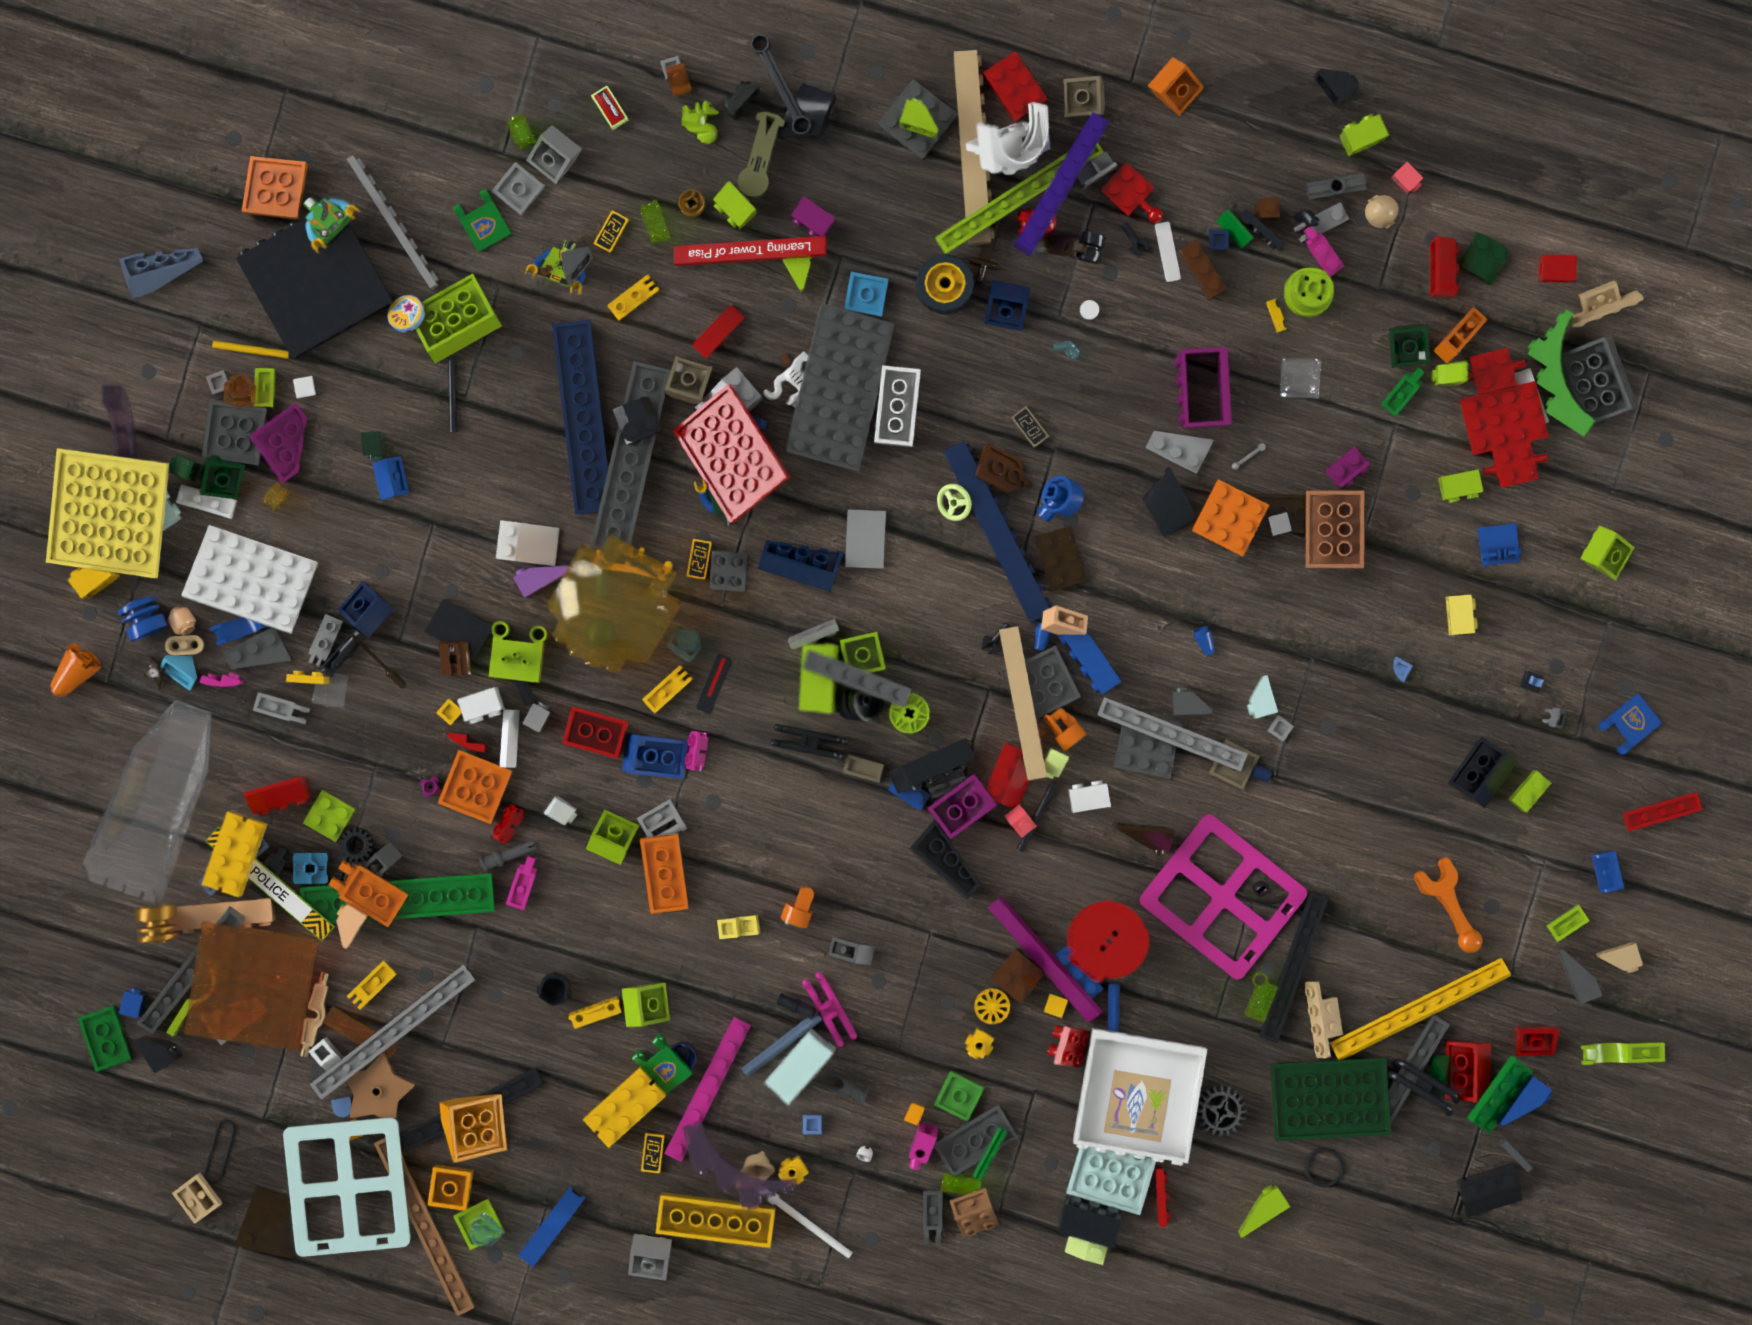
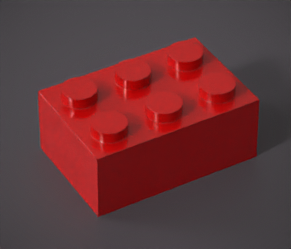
M1016 51L983 72L984 79L1014 123L1029 115V103H1047V97Z
M572 706L562 744L619 759L630 721Z

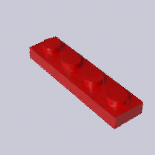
M1693 792L1623 812L1622 815L1626 829L1629 832L1702 811V806L1698 793Z

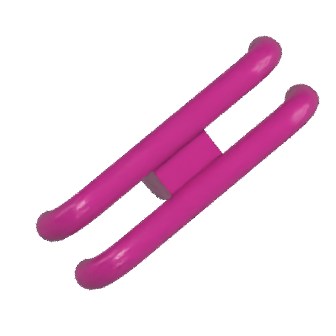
M817 972L816 978L829 1000L822 1003L809 980L804 979L802 985L822 1017L836 1046L842 1047L843 1040L831 1020L837 1015L839 1016L850 1039L855 1040L857 1034L824 974Z

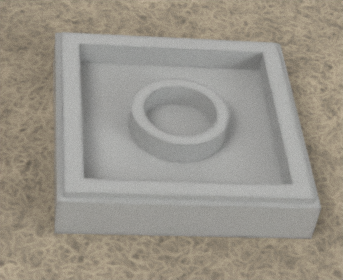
M515 161L493 188L492 192L522 216L546 186Z

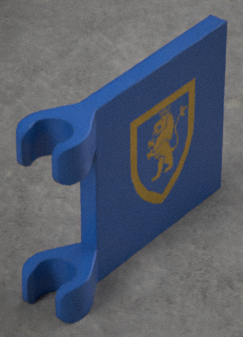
M1637 693L1609 717L1600 722L1598 727L1600 730H1607L1612 724L1616 726L1627 740L1617 748L1618 753L1622 755L1626 754L1633 746L1661 725L1662 722L1639 693Z

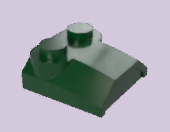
M1477 232L1460 260L1459 268L1465 269L1491 285L1511 251L1490 237Z
M1412 324L1395 326L1388 329L1392 368L1415 364H1430L1427 325Z
M217 455L206 457L200 479V495L238 500L245 464L222 460Z

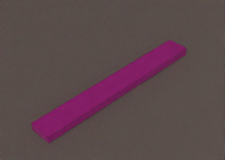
M1000 896L987 907L1088 1023L1103 1012L1003 896Z

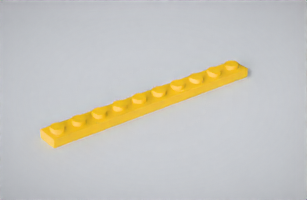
M1500 958L1330 1042V1046L1337 1059L1343 1060L1511 977V973L1503 959Z

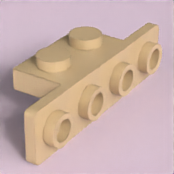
M1611 281L1579 294L1583 312L1575 314L1569 325L1572 328L1582 327L1587 322L1599 320L1607 314L1617 313L1622 308L1638 304V302L1644 300L1643 296L1637 290L1620 296L1617 283Z
M1308 981L1305 982V993L1314 1040V1051L1317 1058H1330L1328 1038L1343 1035L1337 997L1322 999L1319 982Z

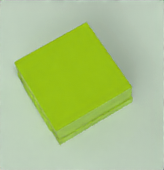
M803 644L799 710L837 713L835 699L839 683L802 668L808 650L840 661L841 646Z

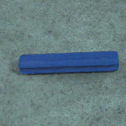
M1119 984L1108 985V1030L1119 1032Z

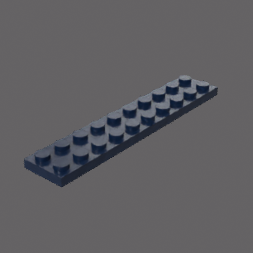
M591 320L552 324L575 515L599 512L609 467Z

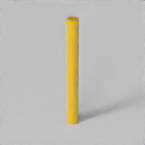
M213 341L212 348L287 359L290 356L289 352L285 350Z

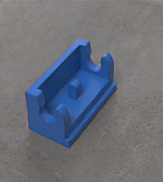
M1611 850L1591 855L1600 893L1624 889L1616 851Z

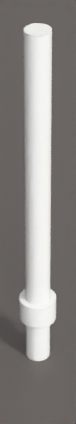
M761 1184L757 1187L756 1191L766 1197L770 1204L778 1206L845 1257L849 1258L852 1255V1251L781 1200L778 1194L772 1193Z

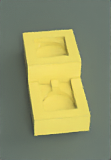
M758 915L717 920L720 939L760 934Z

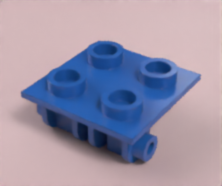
M1516 524L1478 528L1482 566L1520 562L1522 552L1518 544Z

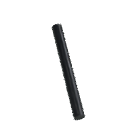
M450 355L448 356L449 432L455 433L457 432L456 356Z
M1053 781L1050 782L1032 817V821L1036 826L1058 785ZM1035 828L1021 839L1016 848L1017 850L1024 852Z

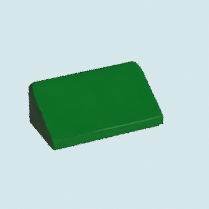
M1227 209L1217 219L1216 222L1223 230H1229V237L1240 249L1253 239L1250 232L1230 210Z

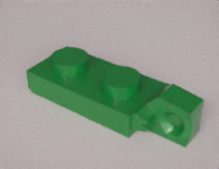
M1418 367L1413 374L1408 372L1404 375L1380 405L1396 417L1420 388L1422 382L1419 379L1424 374V371Z

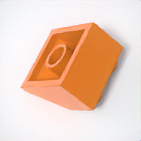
M1174 57L1170 59L1148 85L1155 96L1178 116L1182 114L1204 88L1188 66Z

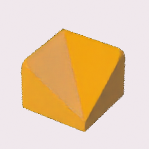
M911 1103L904 1120L917 1126L924 1113V1105Z

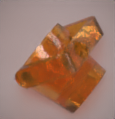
M236 374L232 376L228 382L224 383V402L237 407H252L256 402V385H253L246 375ZM228 392L235 399H228Z

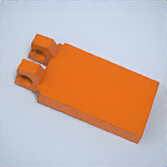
M343 860L338 869L348 874V878L343 883L333 876L328 885L339 891L340 899L389 927L409 894L360 864L353 866Z

